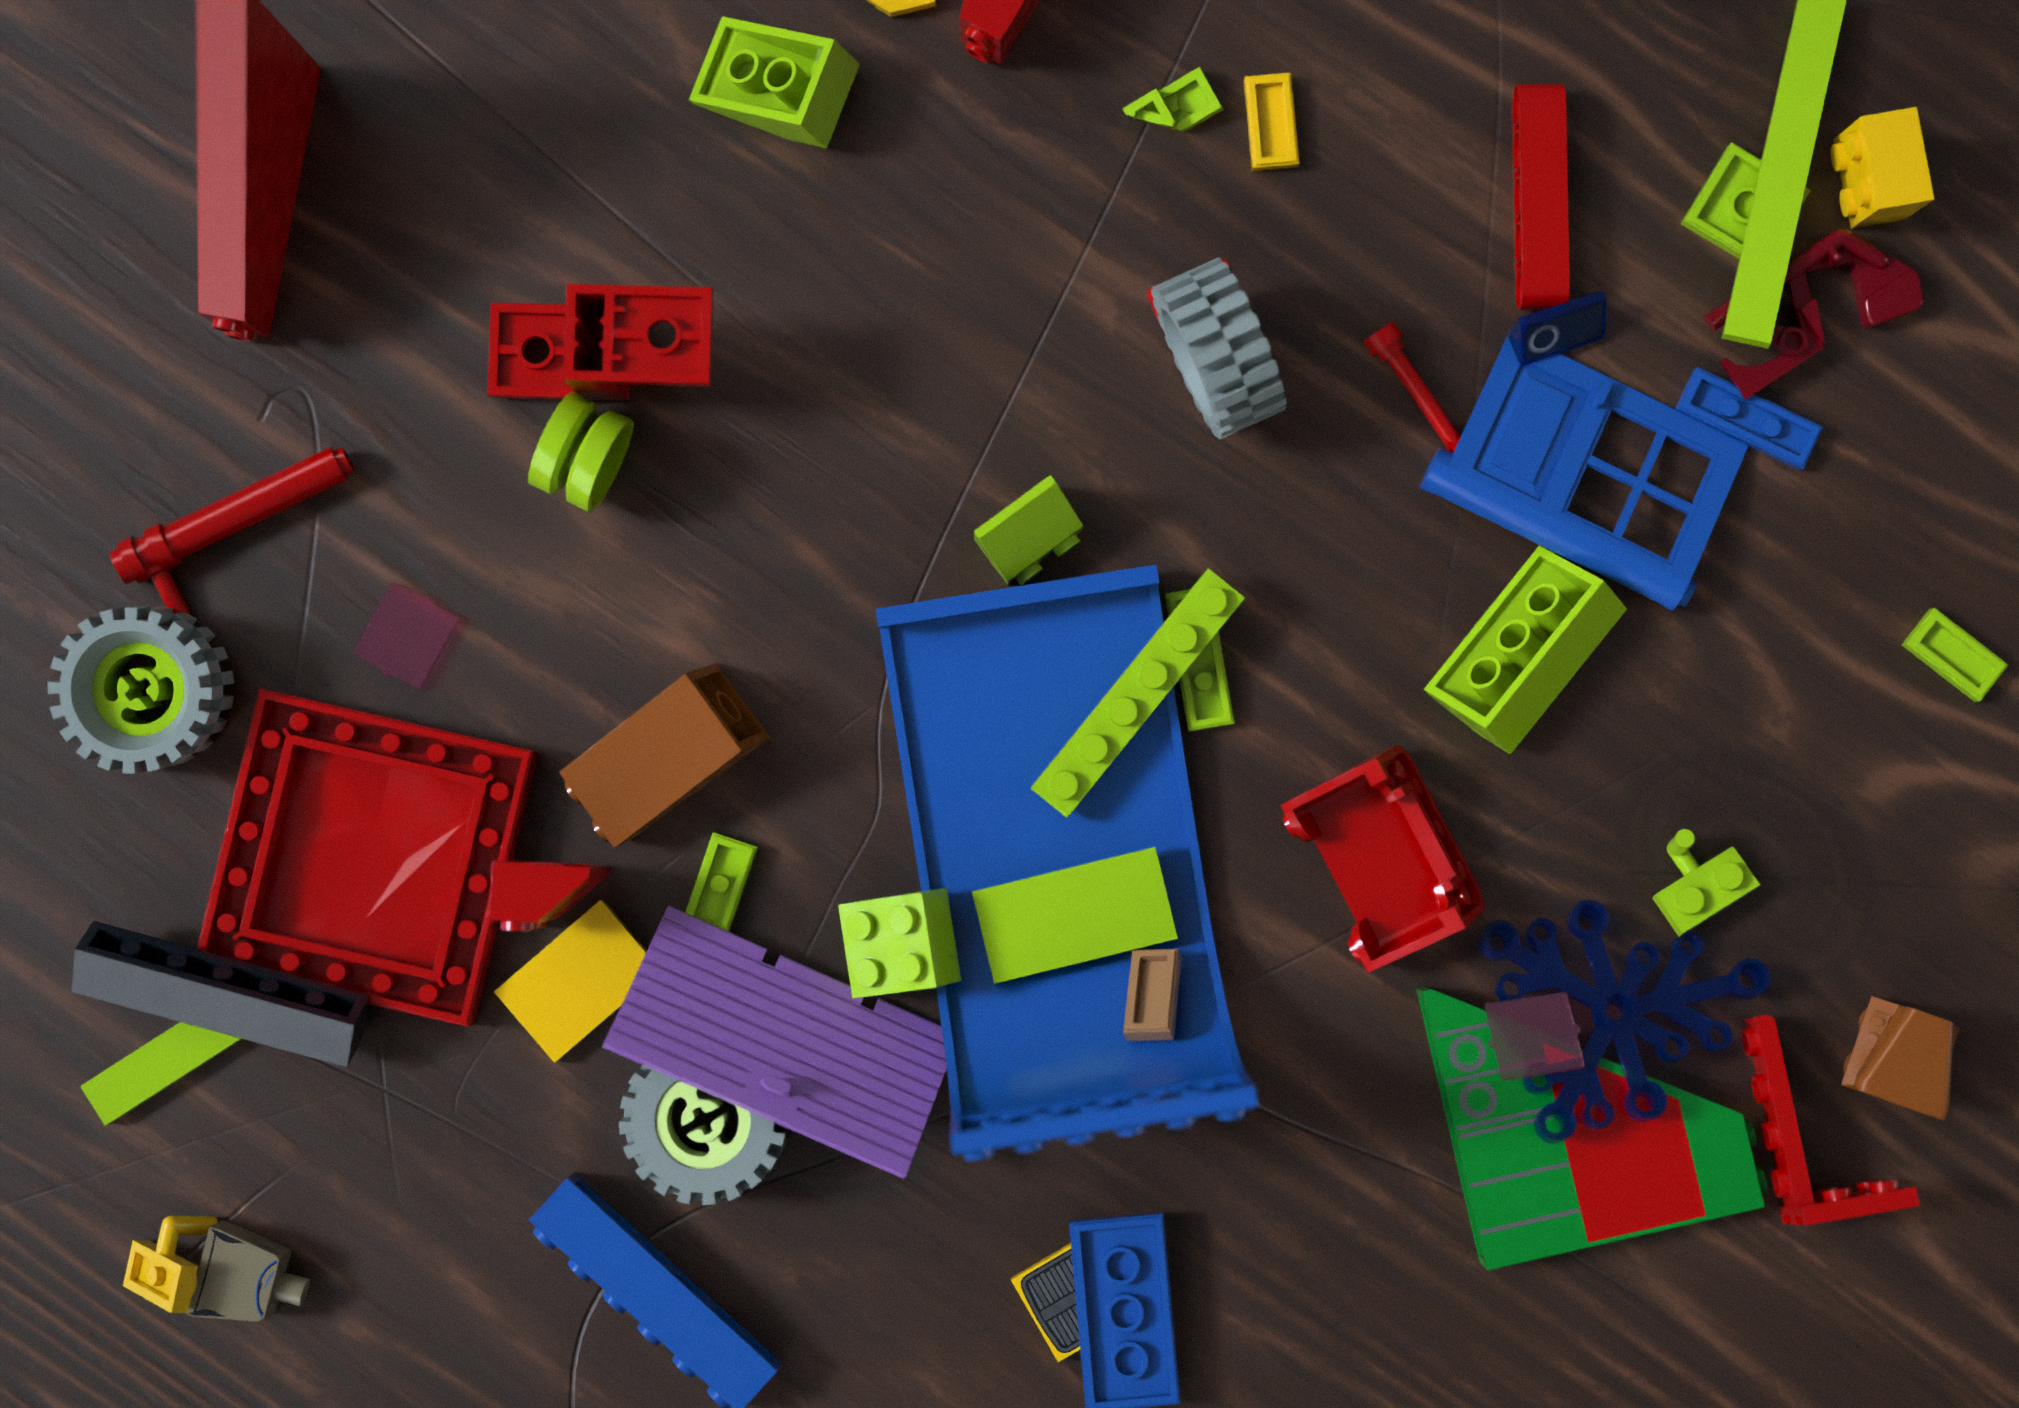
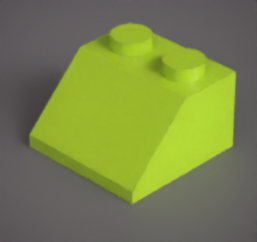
M1049 475L974 531V539L1007 585L1014 580L1023 585L1043 570L1039 562L1052 552L1059 558L1081 542L1077 534L1082 531L1083 524L1056 481Z

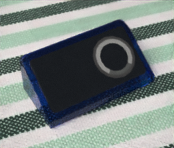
M1598 291L1520 317L1508 336L1519 363L1527 365L1601 340L1606 332L1607 297L1605 292Z

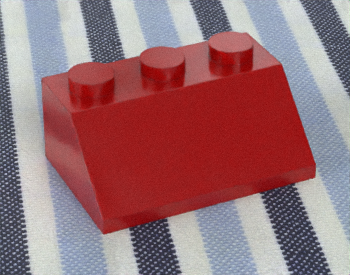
M532 860L492 861L488 920L502 921L501 930L531 931L546 928L547 921L561 918L610 875V866Z

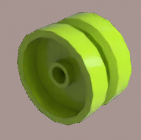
M571 391L565 395L556 407L540 437L531 461L528 484L551 495L556 494L566 486V501L592 513L605 498L623 463L633 434L634 421L611 409L597 418L596 404Z

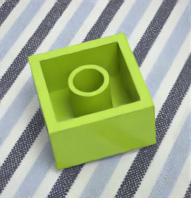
M947 887L838 905L852 999L936 988L961 981Z

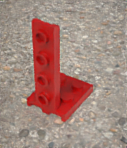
M1770 1015L1744 1019L1746 1028L1741 1030L1742 1045L1747 1057L1752 1056L1756 1075L1751 1077V1087L1756 1102L1763 1104L1766 1122L1761 1123V1134L1766 1149L1773 1151L1776 1169L1771 1171V1181L1777 1198H1783L1784 1205H1779L1782 1224H1803L1807 1226L1920 1206L1916 1187L1899 1186L1898 1179H1876L1856 1183L1857 1192L1852 1193L1851 1187H1831L1812 1191L1776 1021Z

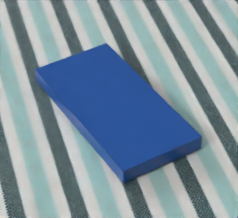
M1163 1212L1069 1220L1085 1408H1141L1181 1404Z

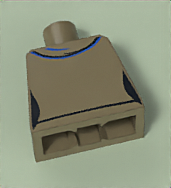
M222 1220L209 1227L197 1273V1287L191 1297L187 1315L256 1322L265 1321L275 1314L279 1301L301 1307L308 1294L310 1279L286 1273L291 1256V1250L231 1222Z

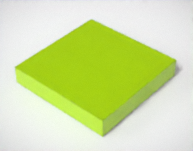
M1731 142L1694 200L1681 225L1739 259L1761 160ZM1805 187L1802 204L1811 191L1807 187Z

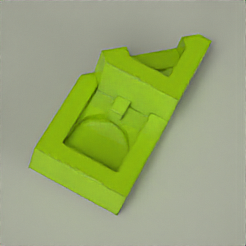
M1200 67L1160 91L1156 88L1122 108L1128 117L1180 132H1185L1224 110Z

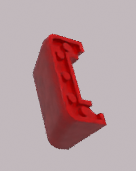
M1394 745L1280 805L1284 812L1283 821L1290 835L1294 838L1299 837L1304 842L1315 841L1350 908L1356 923L1351 928L1348 946L1355 960L1363 963L1367 973L1465 929L1484 911L1485 903L1482 892L1414 761L1401 745Z

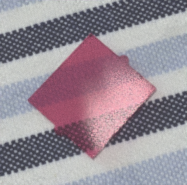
M391 582L352 653L380 668L383 676L393 675L421 690L460 618L432 604L429 596L423 595L419 597Z
M1567 992L1486 1003L1484 1006L1492 1036L1489 1040V1046L1495 1049L1502 1081L1584 1069L1585 1064L1577 1036L1580 1032V1027L1574 1024Z

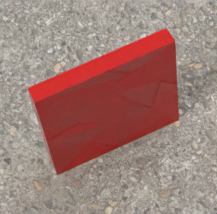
M259 688L197 949L369 996L368 1004L466 1027L475 1025L499 925L498 920H488L492 861L514 860L539 752Z

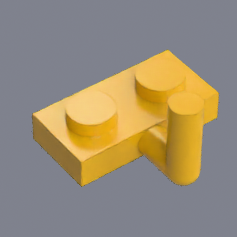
M171 1215L162 1221L157 1244L150 1240H133L123 1286L170 1313H188L191 1297L197 1287L196 1274L198 1266L175 1254L179 1235H208L209 1227L218 1223L217 1219L212 1216Z

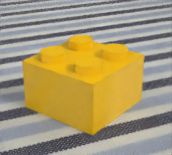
M1917 107L1861 116L1833 139L1831 162L1836 172L1840 171L1843 187L1839 194L1840 209L1843 216L1849 218L1851 229L1905 220L1934 200Z

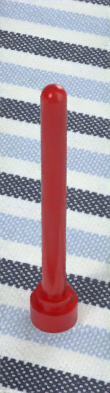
M1391 321L1365 339L1363 344L1372 357L1377 355L1382 362L1387 360L1447 449L1454 452L1461 434L1403 352L1402 348L1405 345L1400 338L1404 335L1395 322Z

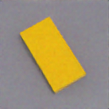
M1291 73L1245 76L1244 90L1252 171L1297 168L1300 163Z

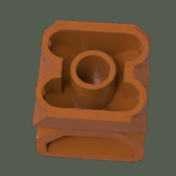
M1871 996L1868 1008L1859 1017L1858 1025L1860 1031L1853 1051L1844 1061L1843 1070L1845 1075L1841 1085L1912 1111L1946 1120L1950 1110L1952 1052L1960 1027L1955 1026L1951 1021L1923 1011Z

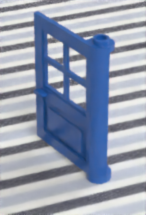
M1510 330L1454 452L1442 447L1438 448L1422 478L1419 489L1431 495L1436 494L1662 604V607L1672 611L1678 604L1685 607L1696 589L1697 582L1692 580L1693 574L1749 445L1558 352L1527 361L1526 337ZM1611 411L1656 433L1637 477L1592 456ZM1665 438L1711 459L1692 503L1646 482ZM1586 466L1632 487L1613 532L1567 511ZM1641 492L1687 514L1668 559L1622 537Z

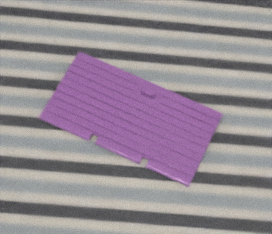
M668 905L607 1035L603 1048L904 1179L947 1069L942 1026L878 998L873 1010L861 1005L864 997L852 999L850 985L783 955L779 956L775 967L762 962L767 948Z

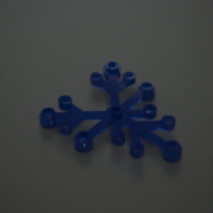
M1593 900L1579 902L1568 914L1567 926L1574 937L1582 940L1596 988L1565 971L1555 941L1557 936L1556 926L1547 918L1535 919L1525 932L1527 942L1537 949L1538 954L1520 944L1519 932L1507 921L1497 920L1491 922L1479 936V948L1485 957L1497 962L1509 960L1529 972L1522 975L1506 973L1497 981L1495 994L1503 1003L1513 1004L1519 1001L1524 994L1555 987L1591 1009V1016L1596 1026L1578 1059L1549 1066L1537 1063L1528 1068L1523 1074L1522 1081L1525 1089L1535 1095L1545 1093L1553 1085L1564 1083L1555 1102L1544 1106L1534 1119V1128L1537 1135L1543 1141L1550 1144L1561 1143L1574 1133L1577 1120L1573 1109L1581 1094L1585 1102L1581 1117L1588 1128L1601 1130L1612 1122L1614 1110L1611 1104L1605 1100L1596 1071V1066L1612 1038L1629 1089L1624 1097V1106L1627 1113L1639 1122H1649L1660 1116L1666 1108L1667 1097L1661 1086L1647 1080L1633 1034L1656 1047L1658 1056L1668 1063H1675L1682 1059L1688 1052L1689 1044L1681 1033L1668 1032L1641 1015L1659 1012L1700 1036L1703 1047L1708 1051L1720 1052L1728 1047L1733 1040L1731 1028L1724 1022L1708 1019L1686 1005L1730 994H1735L1742 999H1754L1762 994L1770 984V973L1767 967L1759 960L1747 958L1733 966L1728 975L1679 986L1690 963L1700 956L1703 951L1701 938L1696 933L1688 931L1673 940L1671 944L1673 955L1653 992L1635 996L1647 972L1654 968L1659 961L1658 949L1649 942L1636 944L1627 955L1629 965L1617 985L1601 936L1608 926L1609 916L1606 909L1600 903ZM1580 916L1589 918L1592 922V930L1581 928L1578 918ZM1540 926L1545 928L1548 932V940L1538 939L1534 934V927ZM1490 937H1499L1504 943V950L1498 951L1493 949L1489 942ZM1681 940H1687L1693 945V954H1687L1681 949ZM1638 950L1648 953L1650 964L1646 965L1638 961L1636 956ZM1740 974L1747 975L1751 979V989L1744 988L1740 984ZM1505 981L1515 983L1518 988V994L1514 996L1507 994L1503 988V983ZM1608 1005L1616 1006L1621 1014L1619 1020L1611 1019L1606 1011ZM1711 1029L1718 1030L1722 1034V1044H1716L1711 1040ZM1666 1040H1673L1678 1044V1055H1673L1667 1051L1665 1046ZM1537 1071L1544 1075L1546 1079L1545 1086L1539 1087L1532 1082V1072ZM1637 1096H1643L1648 1100L1650 1105L1648 1111H1642L1636 1106L1635 1099ZM1592 1107H1599L1603 1110L1605 1114L1603 1122H1597L1592 1118L1590 1114ZM1552 1117L1559 1122L1560 1130L1558 1133H1552L1546 1128V1118Z

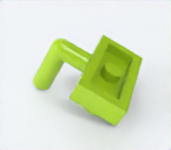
M1688 829L1678 831L1667 845L1669 856L1684 877L1661 890L1652 898L1679 937L1760 886L1733 846L1699 866L1688 850L1695 841L1694 834Z

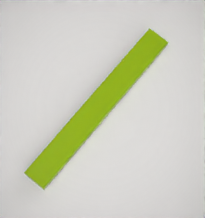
M1797 0L1721 339L1767 349L1771 344L1847 0Z

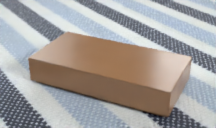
M1179 949L1132 950L1123 1030L1127 1041L1174 1040L1182 960Z

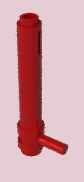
M329 447L165 526L158 523L144 530V536L136 539L131 536L118 542V548L110 551L111 561L125 584L134 581L140 584L152 579L165 606L173 608L172 613L188 614L190 611L168 570L182 564V558L349 480L348 474L355 472V469L343 447L336 450L333 447Z

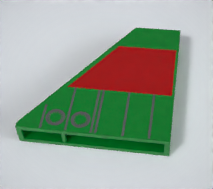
M1428 987L1416 989L1479 1263L1487 1271L1765 1207L1762 1194L1767 1193V1182L1761 1166H1755L1751 1148L1756 1147V1136L1751 1121L1749 1119L1744 1120L1743 1114Z

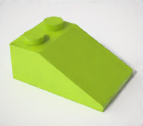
M722 16L689 101L699 107L782 138L827 149L860 64L835 39Z

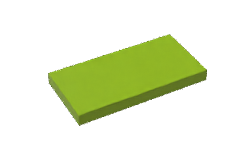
M1155 846L972 891L994 984L1178 939Z

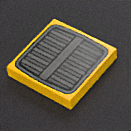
M1071 1243L1011 1277V1282L1058 1362L1080 1350Z

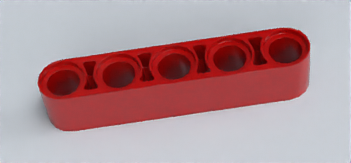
M1516 84L1512 101L1516 305L1518 310H1564L1568 306L1570 288L1566 90L1564 84Z

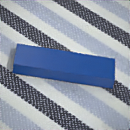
M1699 367L1693 369L1675 407L1676 410L1748 444L1749 447L1799 471L1804 469L1823 429V426L1758 395L1753 394L1745 400L1734 384Z

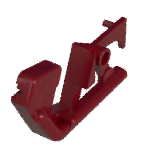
M1847 229L1832 231L1789 260L1784 286L1789 283L1795 316L1798 318L1800 328H1785L1775 323L1771 344L1777 348L1781 355L1762 365L1750 367L1735 365L1727 357L1721 360L1720 364L1746 400L1823 349L1825 339L1816 298L1811 301L1806 274L1849 265L1861 325L1866 329H1871L1911 314L1922 307L1924 297L1919 273ZM1730 299L1703 316L1712 332L1725 325Z

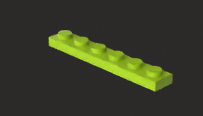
M1208 568L1030 789L1067 818L1245 597Z

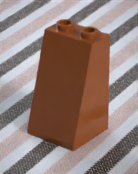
M714 663L685 673L559 771V773L566 781L565 788L569 796L578 804H582L592 817V825L596 833L604 841L610 842L613 848H616L635 838L771 737L719 665Z

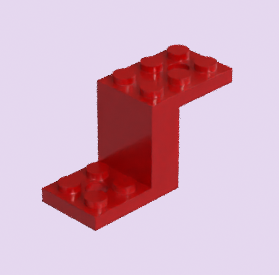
M566 284V304L491 302L487 395L490 398L562 400L565 395L572 391L594 401H630V385L711 387L714 290L712 287ZM661 323L670 324L676 329L674 343L664 349L656 348L650 342L652 329ZM536 339L545 340L550 348L547 359L538 364L528 362L525 357L526 346Z

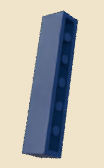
M575 1172L565 1179L529 1219L536 1227L533 1233L541 1243L552 1250L558 1247L570 1258L568 1266L577 1276L586 1282H589L592 1278L605 1290L602 1294L605 1301L621 1314L627 1310L640 1322L637 1328L648 1341L656 1346L663 1343L675 1354L672 1361L684 1374L691 1378L695 1375L700 1377L709 1386L707 1393L720 1407L745 1408L778 1371L781 1364L780 1360Z

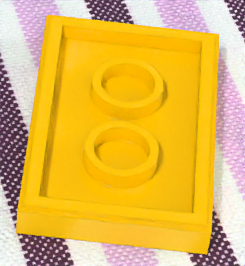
M601 899L497 988L494 993L551 1060L556 1063L621 1007L647 950L607 903Z

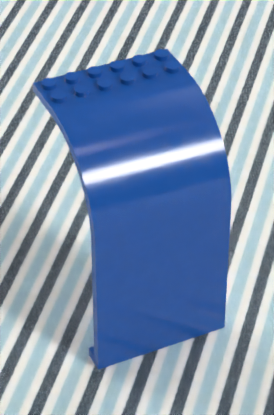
M1157 565L876 609L921 891L947 887L961 981L936 987L949 1082L953 1155L964 1153L966 1160L988 1158L995 1155V1148L1015 1145L1016 1152L1039 1150L1046 1147L1045 1140L1065 1137L1067 1144L1085 1143L1096 1139L1095 1132L1113 1129L1116 1130L1117 1136L1135 1135L1145 1132L1146 1124L1166 1121L1168 1128L1185 1127L1196 1124V1116L1216 1113L1218 1120L1236 1119L1247 1115L1246 1108L1258 1107L1255 1085L1246 1073L1237 1049L1217 959L1174 686L1067 818L1030 789L1164 623L1158 590ZM1153 846L1156 847L1178 939L1134 950L1179 949L1182 960L1174 1040L1127 1041L1124 1036L1123 1030L1132 950L994 984L972 891Z

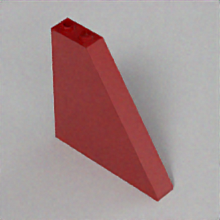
M197 0L198 313L213 322V329L225 332L226 337L246 342H253L254 335L270 337L321 67L260 0Z

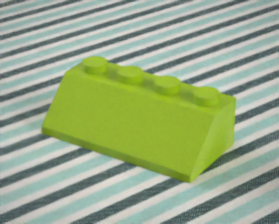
M1539 545L1424 690L1478 735L1511 755L1627 608L1604 580Z

